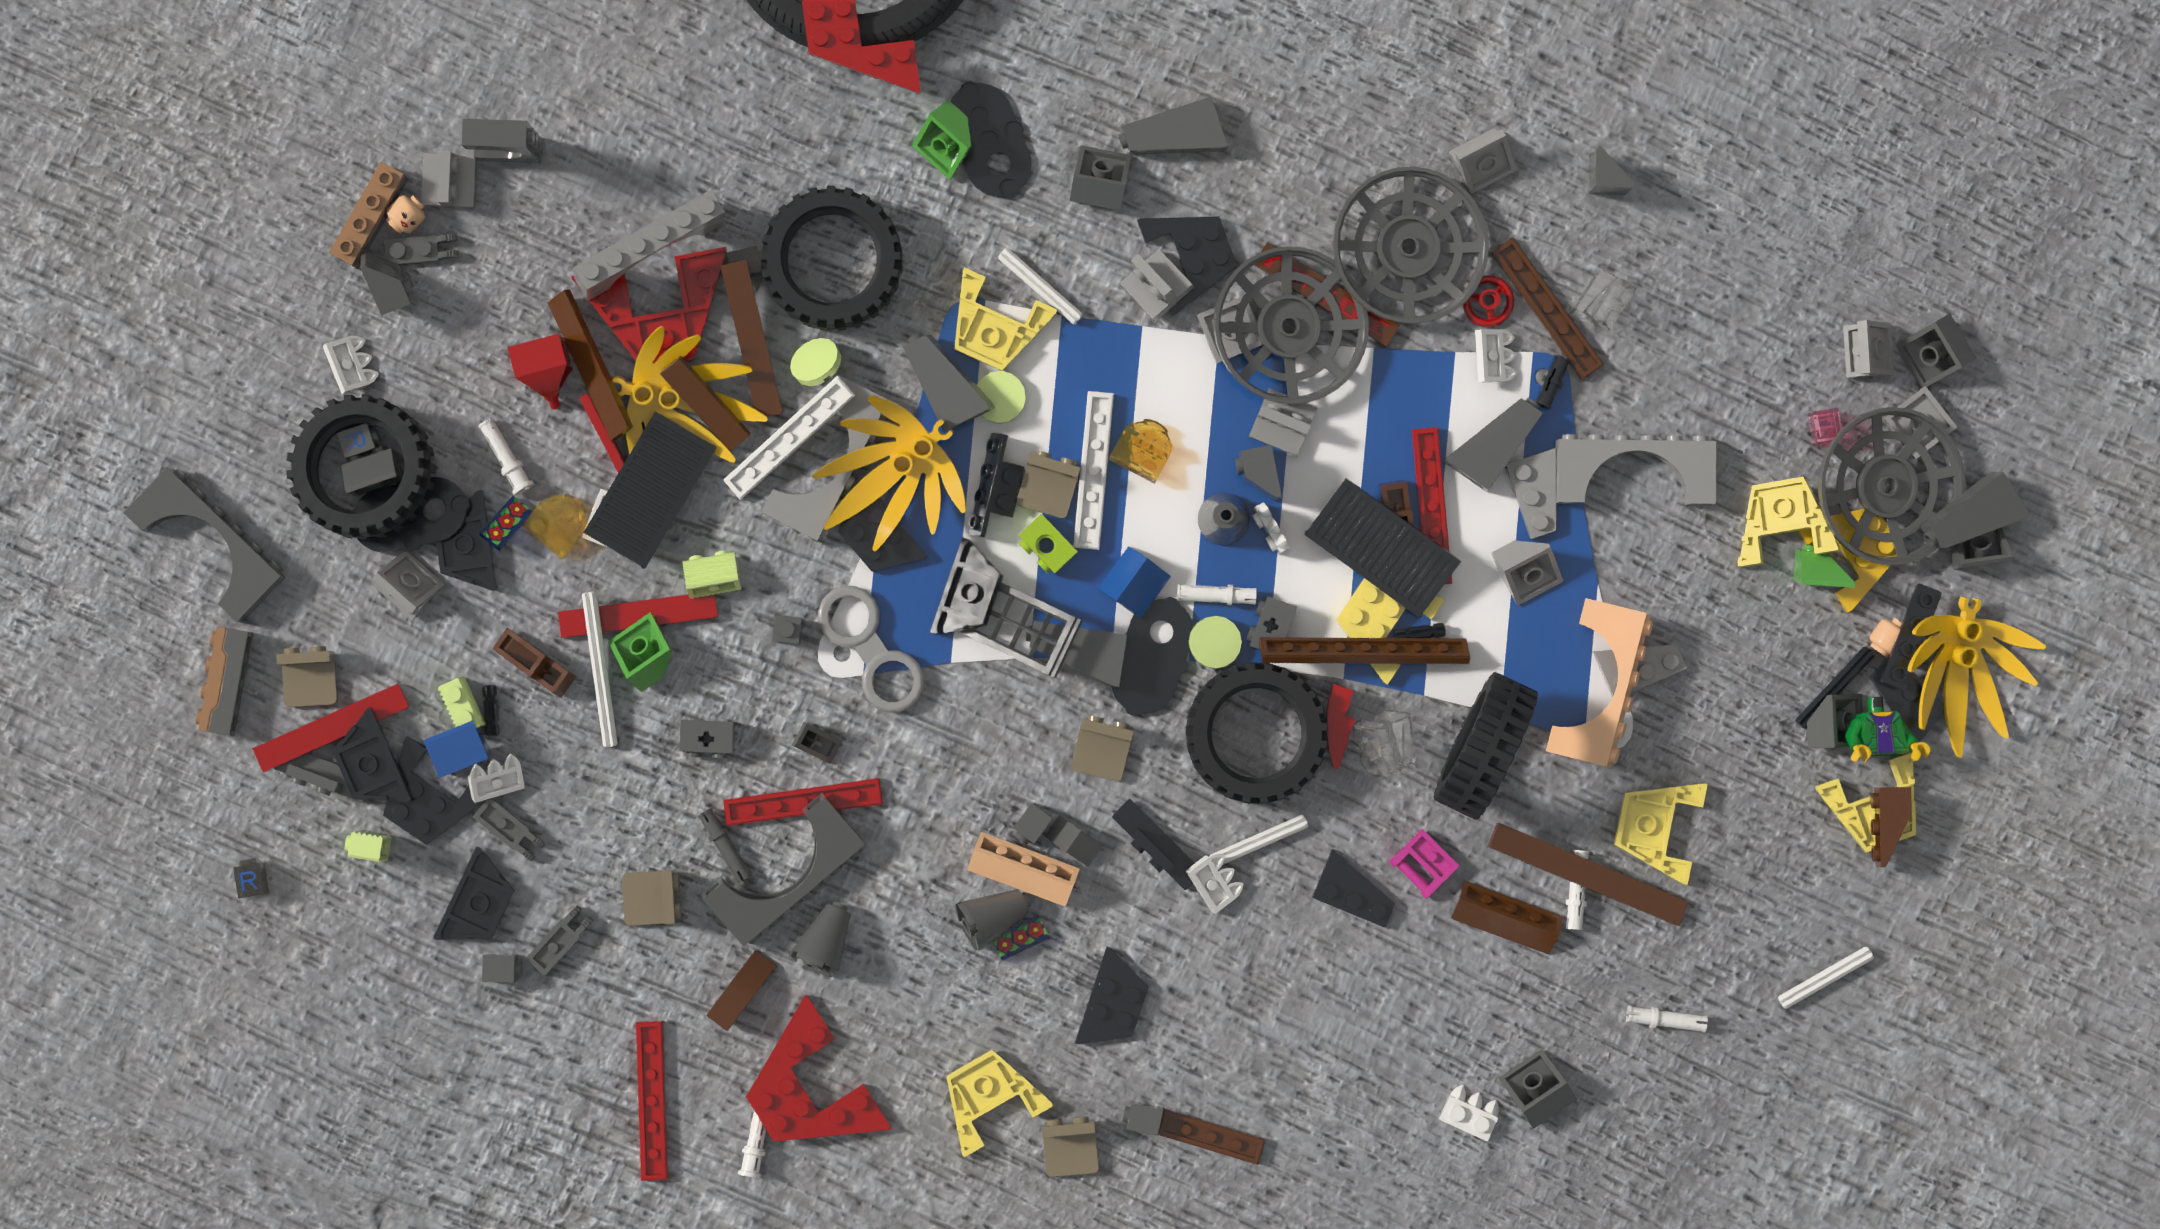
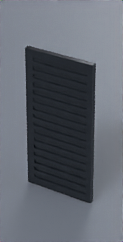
M655 412L583 533L645 569L717 447Z
M1345 478L1304 534L1419 618L1423 616V612L1461 563L1460 559L1348 478Z

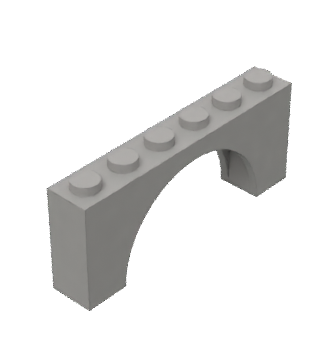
M711 189L574 266V279L587 301L610 289L611 285L621 275L656 252L691 236L700 235L702 237L724 224L725 211Z
M835 373L832 377L829 376L824 387H826L836 376L840 375ZM840 376L856 394L839 411L844 420L869 418L885 421L887 419L868 400L870 395L882 396ZM847 428L849 435L848 453L867 447L868 444L873 445L878 436ZM856 469L838 474L826 486L807 494H786L773 489L761 513L820 542L821 538H827L831 528L828 530L824 529L825 523L842 501L841 498L845 490L850 492L856 480L853 477Z
M1566 434L1562 435V439L1555 441L1556 504L1585 503L1586 489L1594 472L1609 458L1624 453L1647 454L1665 463L1675 473L1682 485L1685 505L1712 506L1716 504V441H1709V436H1693V441H1683V436H1667V440H1657V436L1643 435L1641 440H1630V435H1615V440H1604V435H1588V439H1578V435Z

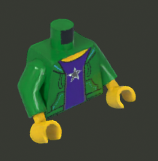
M1883 697L1867 698L1868 712L1855 715L1845 734L1846 741L1851 750V760L1855 762L1859 757L1862 758L1863 763H1866L1869 757L1897 756L1909 753V750L1912 751L1911 758L1914 761H1918L1921 754L1926 759L1930 753L1929 745L1918 741L1898 711L1884 712Z

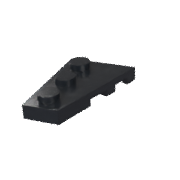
M1886 657L1872 673L1870 679L1890 711H1898L1901 718L1920 742L1943 716L1944 705L1935 698L1925 730L1920 729L1919 705L1923 686L1912 677H1910L1905 690L1881 682V677L1888 661Z
M1331 849L1312 898L1385 928L1395 903Z

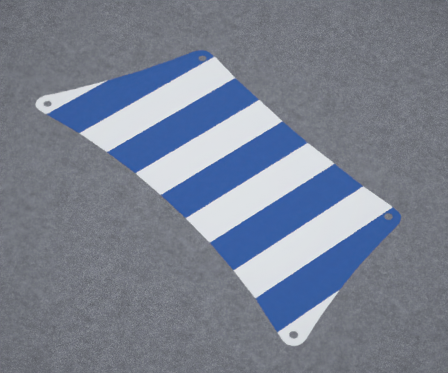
M976 299V303L1022 324L1026 323L1032 310ZM959 301L945 315L938 342L977 385L982 377L990 372L1000 370L954 349ZM1056 314L1003 370L1017 377L1025 389V406L1019 416L1010 422L1001 424L989 422L984 417L979 416L953 429V434L949 439L937 442L953 462L960 477L966 503L965 513H962L954 504L943 484L941 474L938 473L941 488V506L935 534H931L925 509L926 474L922 473L912 500L899 523L928 557L924 560L889 567L872 572L860 558L848 585L866 590L876 600L880 610V623L876 634L887 650L901 651L911 655L919 663L920 667L956 662L1008 660L1014 658L960 631L942 635L930 633L962 537L971 540L1004 576L1002 583L1082 620L1080 628L1125 635L1134 614L1098 588L1129 546L1150 559L1171 576L1155 600L1168 597L1177 599L1178 584L1214 587L1233 585V587L1257 588L1256 605L1232 603L1231 606L1227 605V603L1179 601V603L1189 613L1194 626L1204 618L1212 616L1227 618L1236 625L1241 635L1242 644L1240 653L1229 665L1253 662L1262 663L1260 650L1249 647L1250 641L1246 640L1251 625H1257L1259 616L1255 615L1259 601H1265L1267 596L1297 606L1287 637L1349 638L1336 619L1364 578L1304 535L1305 531L1309 529L1345 478H1348L1381 503L1379 483L1406 480L1414 527L1420 531L1411 430L1438 427L1449 551L1460 559L1461 563L1452 573V584L1444 585L1436 595L1445 601L1432 620L1424 615L1419 618L1408 609H1405L1386 638H1394L1395 629L1405 628L1407 630L1408 627L1429 624L1433 626L1436 623H1444L1446 636L1439 638H1466L1470 653L1469 664H1400L1401 666L1388 685L1383 683L1370 664H1270L1284 667L1291 672L1347 679L1424 695L1472 707L1489 676L1493 672H1497L1538 692L1537 704L1533 710L1534 713L1529 725L1551 732L1552 726L1573 727L1591 721L1604 711L1613 698L1593 654V651L1612 650V648L1598 632L1579 624L1586 598L1602 602L1584 503L1556 504V531L1530 539L1506 467L1491 488L1485 492L1444 463L1446 457L1519 399L1526 400L1530 398L1535 402L1542 385L1535 381L1534 376L1539 369H1550L1554 355L1548 353L1514 352L1516 357L1511 362L1505 363V365L1512 367L1517 372V375L1512 380L1501 383H1478L1477 352L1366 348L1358 368L1349 380L1331 394L1307 403L1316 407L1317 410L1298 456H1293L1272 447L1282 495L1280 500L1273 501L1243 481L1242 475H1237L1235 460L1238 458L1240 451L1268 446L1249 437L1264 399L1251 393L1239 384L1223 362L1215 363L1204 334L1081 318L1076 324H1072L1063 315ZM1315 345L1325 355L1330 348L1327 345ZM1263 346L1250 350L1251 354L1255 356ZM1339 346L1332 361L1345 370L1356 347ZM1271 353L1262 363V365L1273 371L1285 373L1284 358L1277 357ZM1308 353L1295 357L1296 373L1306 371L1318 362ZM1243 354L1230 358L1232 365L1239 373L1249 363ZM1324 368L1312 377L1297 381L1298 395L1303 396L1317 392L1337 378ZM1567 369L1561 381L1563 382L1562 388H1558L1551 404V409L1543 407L1538 409L1543 414L1508 464L1554 449L1555 441L1562 439V435H1575L1571 381ZM1257 370L1248 379V382L1265 392L1270 388L1288 396L1286 381L1269 378ZM923 390L915 417L930 433L938 419ZM1088 391L1114 393L1099 550L1075 548L1078 553L1056 574L1052 571L1047 574L1037 564L1040 558L1034 552L1029 555L1019 545V542L1022 541L1019 534L1040 514L1072 546L1074 545L1080 473L1068 514L1065 518L1061 519L1018 506L1016 502L1013 518L990 513L985 537L968 534V523L975 505L974 496L979 488L980 470L985 462L986 444L991 433L1008 435L1003 461L1024 466L1022 480L1029 454H1035L1036 450L1052 454L1050 459L1060 462L1062 457L1077 462L1076 466L1080 467L1081 470ZM941 426L939 427V431H940L941 433H947V432H948V431L944 432L943 429H942V427H941ZM903 475L888 490L883 503L886 508L906 478V475ZM1230 493L1236 495L1243 500L1249 510V528L1246 534L1233 544H1215L1207 540L1199 528V509L1203 502L1214 494ZM1263 502L1267 505L1272 518L1279 526L1281 534H1283L1290 548L1281 554L1277 550L1272 552L1265 540L1268 537L1264 527L1259 529L1252 517L1255 514L1254 507ZM1224 511L1221 513L1223 520L1231 518L1228 512ZM1043 539L1039 543V550L1043 553H1050L1054 548V543L1050 539ZM1514 540L1547 543L1552 549L1564 582L1517 606L1497 569L1491 553ZM998 591L992 610L1001 614L1009 596ZM854 596L842 597L830 622L831 628L843 637H854L861 634L869 622V611L866 604ZM1014 599L1006 617L1020 623L1028 605ZM1033 608L1025 626H1033V621L1043 622L1047 614ZM990 615L987 626L978 627L977 630L991 636L998 618ZM1051 617L1049 622L1052 624L1059 625L1066 624L1065 622L1060 621L1054 617ZM1271 618L1269 622H1264L1263 625L1267 627L1266 632L1270 633L1272 630H1277L1278 626L1274 625V619ZM1004 621L996 640L1010 645L1017 627ZM1156 621L1150 628V635L1157 643H1167L1173 636V629L1170 623L1166 621ZM1022 630L1014 648L1028 655L1031 649L1029 647L1030 642L1026 641L1027 632ZM823 635L818 649V662L823 671L831 677L838 678L862 676L866 665L855 648L848 647L851 652L848 660L843 662L837 661L833 652L838 645L831 643ZM1190 649L1186 661L1197 662ZM1037 650L1033 655L1034 658L1050 657ZM888 661L881 664L874 674L909 668L899 661ZM1631 711L1625 713L1623 722L1626 723V730L1623 738H1619L1617 748L1625 746L1631 738L1633 731Z

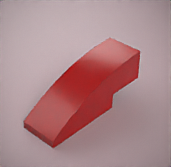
M1332 684L1326 711V722H1328L1327 748L1332 767L1339 769L1355 722L1354 718L1345 716L1353 690Z

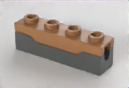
M380 162L329 253L358 269L361 264V253L369 250L387 218L386 209L399 197L409 178L387 164Z
M218 626L216 631L212 632L210 638V646L213 647L212 656L207 658L205 666L208 678L207 683L202 685L200 695L204 700L202 709H198L196 715V724L199 725L198 730L235 736L253 632Z

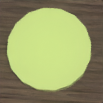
M813 339L803 344L795 352L791 359L790 369L792 375L802 385H820L825 382V378L828 376L832 377L836 373L842 356L838 347L830 339Z
M1004 371L990 372L978 382L977 386L995 406V409L981 415L989 422L998 424L1010 422L1017 418L1024 409L1026 401L1025 389L1020 380L1011 373Z
M1219 616L1207 617L1196 623L1189 637V647L1195 660L1203 666L1210 668L1226 667L1232 663L1240 653L1242 644L1241 635L1236 625L1227 618Z

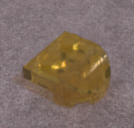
M1151 419L1129 423L1114 447L1109 460L1155 484L1172 452L1173 444L1169 439L1168 430L1159 422Z
M570 494L552 495L536 506L522 527L557 556L564 559L583 535L587 525L586 509L581 501Z

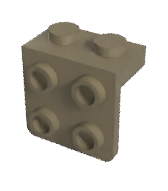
M1036 450L1035 454H1029L1017 504L1023 508L1063 519L1068 514L1080 467L1076 466L1077 462L1062 457L1060 462L1050 459L1052 454Z
M326 646L310 647V652L300 653V648H285L284 654H276L277 665H282L284 704L287 707L331 705L337 702L335 652L326 651Z
M1088 715V719H1082L1071 768L1076 772L1120 781L1123 776L1134 731L1128 730L1129 724L1114 721L1113 726L1103 724L1104 718Z
M675 870L625 873L622 876L624 920L626 925L675 924L678 922V918L681 917L682 913L681 902H677L676 891H680L679 875H675Z
M1089 1116L1073 1117L1072 1122H1063L1062 1118L1049 1119L1047 1124H1042L1046 1174L1049 1177L1090 1174L1098 1171L1094 1120H1089Z

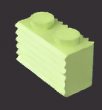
M719 551L715 553V556L709 557L695 555L690 557L689 560L683 561L684 577L689 598L693 599L700 596L704 597L741 590L738 561L735 552Z
M459 677L438 687V690L441 691L440 695L443 696L442 700L445 701L444 705H447L446 709L449 710L448 714L452 715L451 719L454 720L453 724L456 725L455 727L472 720L478 729L486 725L465 677Z
M364 830L354 831L346 837L345 851H348V857L376 862L387 861L392 837L390 834L385 835Z

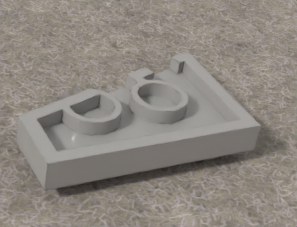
M1556 448L1505 466L1530 539L1556 531Z
M1677 644L1646 647L1644 660L1642 662L1639 661L1637 671L1640 672L1638 684L1636 687H1632L1631 693L1687 669ZM1613 650L1593 651L1613 697L1618 682V666Z

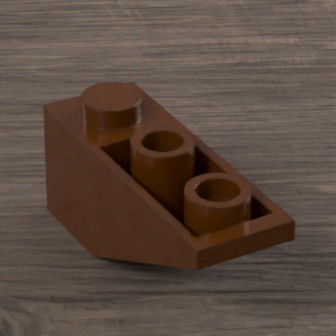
M1874 787V793L1870 795L1871 808L1875 809V819L1871 820V834L1875 835V846L1871 848V858L1873 862H1876V867L1887 866L1912 814L1911 787Z

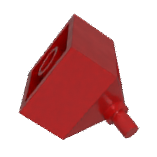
M554 334L507 347L515 378L542 395L549 402L551 409L556 410L560 408L559 390L573 370L564 338L560 334Z

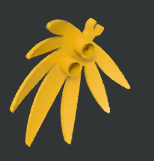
M658 327L647 338L640 349L634 367L633 381L626 382L621 376H613L612 378L614 383H619L622 386L620 390H617L620 397L630 395L627 413L634 427L626 433L629 454L643 433L642 422H644L646 428L653 414L657 412L708 443L715 445L717 448L713 454L734 463L735 456L711 431L691 417L673 409L676 407L694 412L660 375V372L680 355L682 357L686 356L701 340V336L694 335L679 341L668 348L653 363L664 339V327ZM708 363L691 366L704 382L752 372L750 366L730 363ZM713 391L739 420L768 421V417L752 406L725 394Z
M870 395L868 397L869 402L880 413L900 424V426L887 421L869 418L842 420L840 425L865 434L894 437L896 441L870 445L847 453L813 473L812 478L816 479L848 472L890 456L889 459L873 469L850 490L824 525V529L828 530L854 516L887 492L903 475H906V478L892 497L879 525L872 548L873 551H877L904 515L922 473L926 474L925 509L931 534H935L941 506V488L938 473L941 474L943 484L950 498L962 513L966 511V503L958 472L949 456L937 443L939 440L949 439L953 434L952 429L947 433L939 431V427L945 422L944 419L938 420L933 430L929 433L923 424L901 405L882 397Z
M1962 596L1958 602L1961 610L1960 616L1934 615L1925 618L1915 626L1912 631L1913 635H1933L1919 646L1908 666V671L1913 672L1942 645L1933 659L1924 680L1919 705V728L1925 730L1946 668L1944 679L1945 720L1953 751L1956 757L1959 758L1963 756L1969 668L1975 693L1986 717L2001 737L2009 738L1999 697L1981 649L1983 648L1987 655L2007 673L2033 686L2038 685V682L2009 650L1995 641L1993 637L2019 647L2046 649L2045 644L2019 629L1997 621L1975 618L1976 613L1981 608V600L1973 598L1971 606L1968 607L1969 598Z

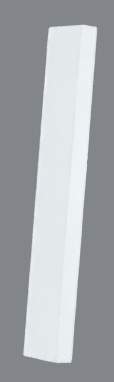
M836 376L723 481L740 500L743 499L848 404L856 394L840 376Z
M1088 391L1074 548L1099 550L1114 393Z

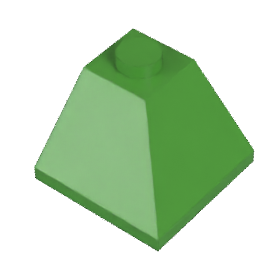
M947 100L929 114L912 147L949 180L954 177L971 147L968 117L952 102Z
M1803 544V549H1795L1793 580L1802 585L1855 588V582L1828 553L1816 555L1814 545Z
M650 612L608 641L626 679L641 692L663 678L672 654V650L654 615Z

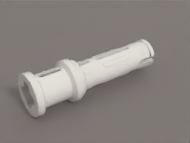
M490 418L489 421L482 422L478 427L481 429L502 466L501 474L503 477H507L514 489L512 491L513 495H519L535 485L534 482L528 479L522 468V461L516 460L499 431L495 420Z
M755 1112L753 1113L748 1143L742 1149L744 1157L738 1174L761 1178L759 1170L762 1157L766 1154L765 1149H763L766 1129Z

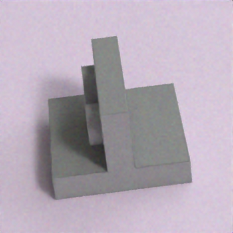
M1493 128L1449 151L1450 158L1462 174L1466 189L1470 194L1517 171L1506 134L1502 129L1497 131Z
M440 150V153H423L421 202L424 206L475 208L477 160L474 158V155L454 154L451 150Z
M1160 249L1147 260H1144L1138 253L1131 260L1135 269L1120 282L1122 288L1154 322L1194 288L1192 283Z
M1864 320L1857 321V324L1843 326L1847 378L1894 375L1891 323Z
M1270 388L1267 391L1278 396H1287ZM1264 399L1249 437L1297 457L1317 408L1307 403L1282 404Z
M407 550L384 566L373 577V580L376 582L373 586L411 620H414L420 614L427 602L439 593L445 585Z

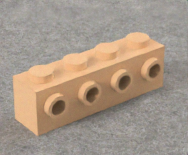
M981 832L967 870L1066 907L1080 868Z

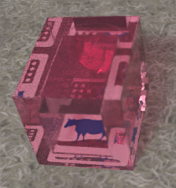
M1839 408L1814 411L1808 414L1813 445L1820 444L1821 448H1828L1831 441L1842 429Z

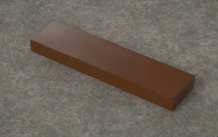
M681 355L660 372V375L730 451L749 437L751 432Z
M1165 1108L1158 1131L1160 1136L1256 1165L1259 1164L1266 1140Z

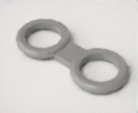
M841 586L831 590L822 599L818 609V624L822 634L835 645L855 648L866 665L862 675V689L867 700L875 708L885 712H902L911 708L920 699L924 689V674L919 663L909 654L901 651L887 650L876 634L880 623V610L876 600L866 590L857 586ZM844 596H854L861 599L869 611L867 627L861 634L854 637L838 635L831 628L828 621L831 605L837 599ZM888 661H899L905 664L911 670L914 677V686L911 693L905 699L898 702H888L881 699L873 688V676L876 669Z

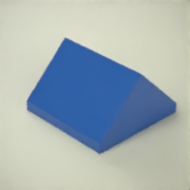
M1128 546L1098 589L1141 619L1171 576L1150 559Z
M473 720L424 740L439 778L489 759L491 755L490 747Z

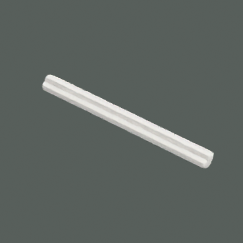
M594 591L585 592L582 594L602 742L604 747H613L617 745L618 741L597 593Z

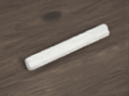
M1005 248L999 254L998 258L1003 264L1053 308L1057 309L1069 322L1076 324L1082 318V312L1009 248Z
M1300 815L1219 850L1210 856L1225 854L1223 864H1226L1308 827L1307 820L1304 815Z
M1863 947L1781 994L1778 997L1780 1004L1783 1008L1787 1009L1868 963L1874 958L1871 950L1868 947Z

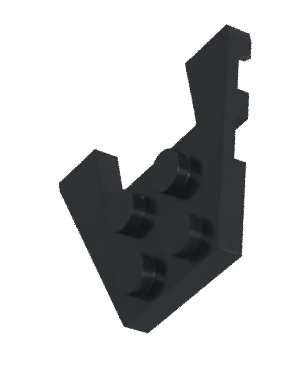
M1219 216L1140 218L1137 220L1145 243L1171 234L1186 278L1194 287L1169 309L1171 316L1179 313L1180 310L1237 267Z
M407 736L398 760V767L413 800L409 802L387 801L383 816L425 845H428L486 800L474 803L468 785L459 800L455 802L414 774L413 771L427 752V748Z

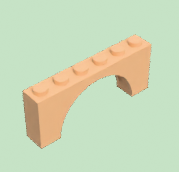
M1585 599L1579 624L1598 632L1612 648L1618 666L1617 687L1608 706L1591 721L1573 727L1552 726L1546 748L1547 752L1611 768L1612 763H1617L1620 749L1617 748L1618 740L1623 738L1626 730V723L1623 722L1625 713L1630 712L1633 703V697H1630L1632 687L1637 686L1639 680L1638 663L1644 660L1646 646H1643L1646 636L1650 635L1653 621L1650 620L1651 616L1649 614Z

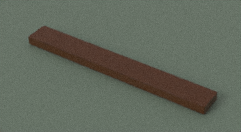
M1260 637L1259 640L1262 663L1469 664L1470 662L1466 638Z
M1496 823L1487 846L1490 849L1675 926H1680L1688 905V901L1501 823Z

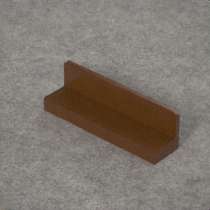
M1464 881L1461 887L1458 903L1451 916L1453 920L1545 954H1550L1560 935L1563 916L1468 881Z

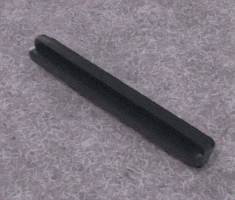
M1863 647L1796 718L1797 724L1801 728L1807 729L1808 720L1827 695H1839L1875 657L1874 652L1868 647Z

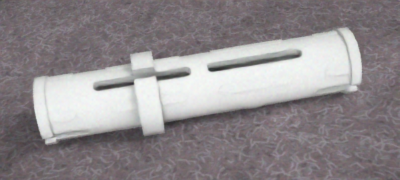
M1178 584L1177 601L1220 602L1231 606L1232 603L1256 605L1257 588L1233 587V585L1214 587Z
M1572 850L1573 854L1588 860L1589 851ZM1570 882L1569 899H1566V905H1568L1566 929L1583 930L1584 906H1587L1585 888Z
M1628 1006L1626 1014H1629V1016H1626L1627 1023L1647 1024L1650 1028L1663 1026L1704 1033L1707 1029L1705 1022H1708V1018L1705 1015L1660 1011L1657 1007L1645 1009Z

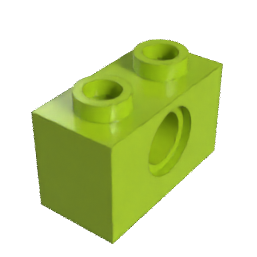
M1042 514L1019 534L1022 540L1019 542V545L1029 555L1034 552L1040 558L1037 564L1047 574L1050 571L1056 574L1078 553ZM1050 539L1054 543V548L1050 553H1043L1039 550L1038 546L1041 540Z

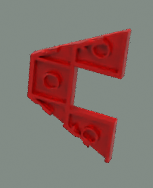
M855 0L802 1L810 56L830 61L835 65L844 66L860 74L880 79L888 84L913 91L916 94H921L914 40L861 47Z
M721 247L674 256L684 308L633 317L625 273L611 285L610 289L589 301L635 360L647 338L658 327L663 326L664 339L660 351L653 361L654 363L660 355L679 341L694 335L702 337L727 248ZM571 276L572 280L577 284V282L574 279V276ZM700 341L683 357L686 362L695 360Z
M807 995L803 997L747 1093V1101L774 1142L890 1130L891 1126L864 1084H861L818 1112L791 1070V1067L835 1040Z

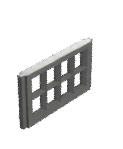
M1001 582L999 591L1008 595L1009 598L1001 614L994 610L991 612L992 616L998 618L991 636L978 631V628L962 630L960 632L1056 678L1083 621ZM1014 599L1028 605L1020 623L1006 617ZM1033 608L1047 614L1039 632L1025 626ZM1051 617L1066 623L1057 641L1044 635ZM1004 621L1017 627L1010 645L996 640ZM1022 630L1036 636L1028 655L1014 648ZM1041 639L1055 646L1047 664L1033 657Z

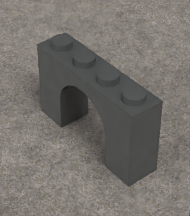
M463 119L462 146L466 150H474V158L477 161L540 163V156H545V141L541 139V136L528 121Z

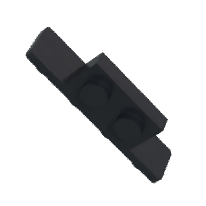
M991 433L987 441L986 458L980 470V484L974 496V510L968 523L969 535L985 537L990 513L1013 518L1025 467L1003 461L1008 435Z
M1923 584L1916 585L1900 626L1899 635L1883 671L1881 682L1901 690L1906 689L1912 672L1908 671L1909 663L1916 650L1927 637L1913 635L1912 631L1919 622L1934 616L1942 595L1940 591Z
M1128 799L1112 815V818L1134 839L1130 844L1140 854L1146 851L1152 857L1149 863L1158 872L1164 869L1184 890H1187L1193 882L1185 870L1195 863L1131 799Z

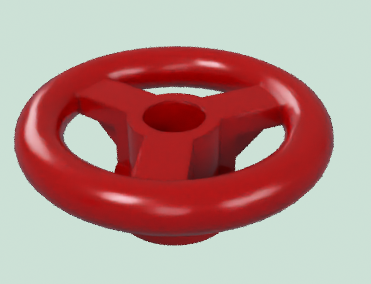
M1484 275L1479 285L1492 283L1498 287L1495 290L1486 289L1481 294L1474 292L1462 305L1466 316L1473 323L1482 327H1494L1505 322L1511 315L1514 308V295L1510 286L1503 279L1492 275ZM1505 293L1506 307L1503 313L1496 317L1494 309L1500 304V295ZM1486 296H1490L1493 299L1492 305H1487L1484 302ZM1470 300L1479 302L1480 306L1486 310L1488 319L1480 318L1473 312Z

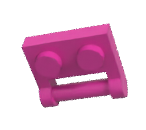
M1420 829L1389 860L1393 867H1397L1422 891L1420 894L1425 899L1459 867L1423 829ZM1408 854L1434 878L1430 884L1404 860Z

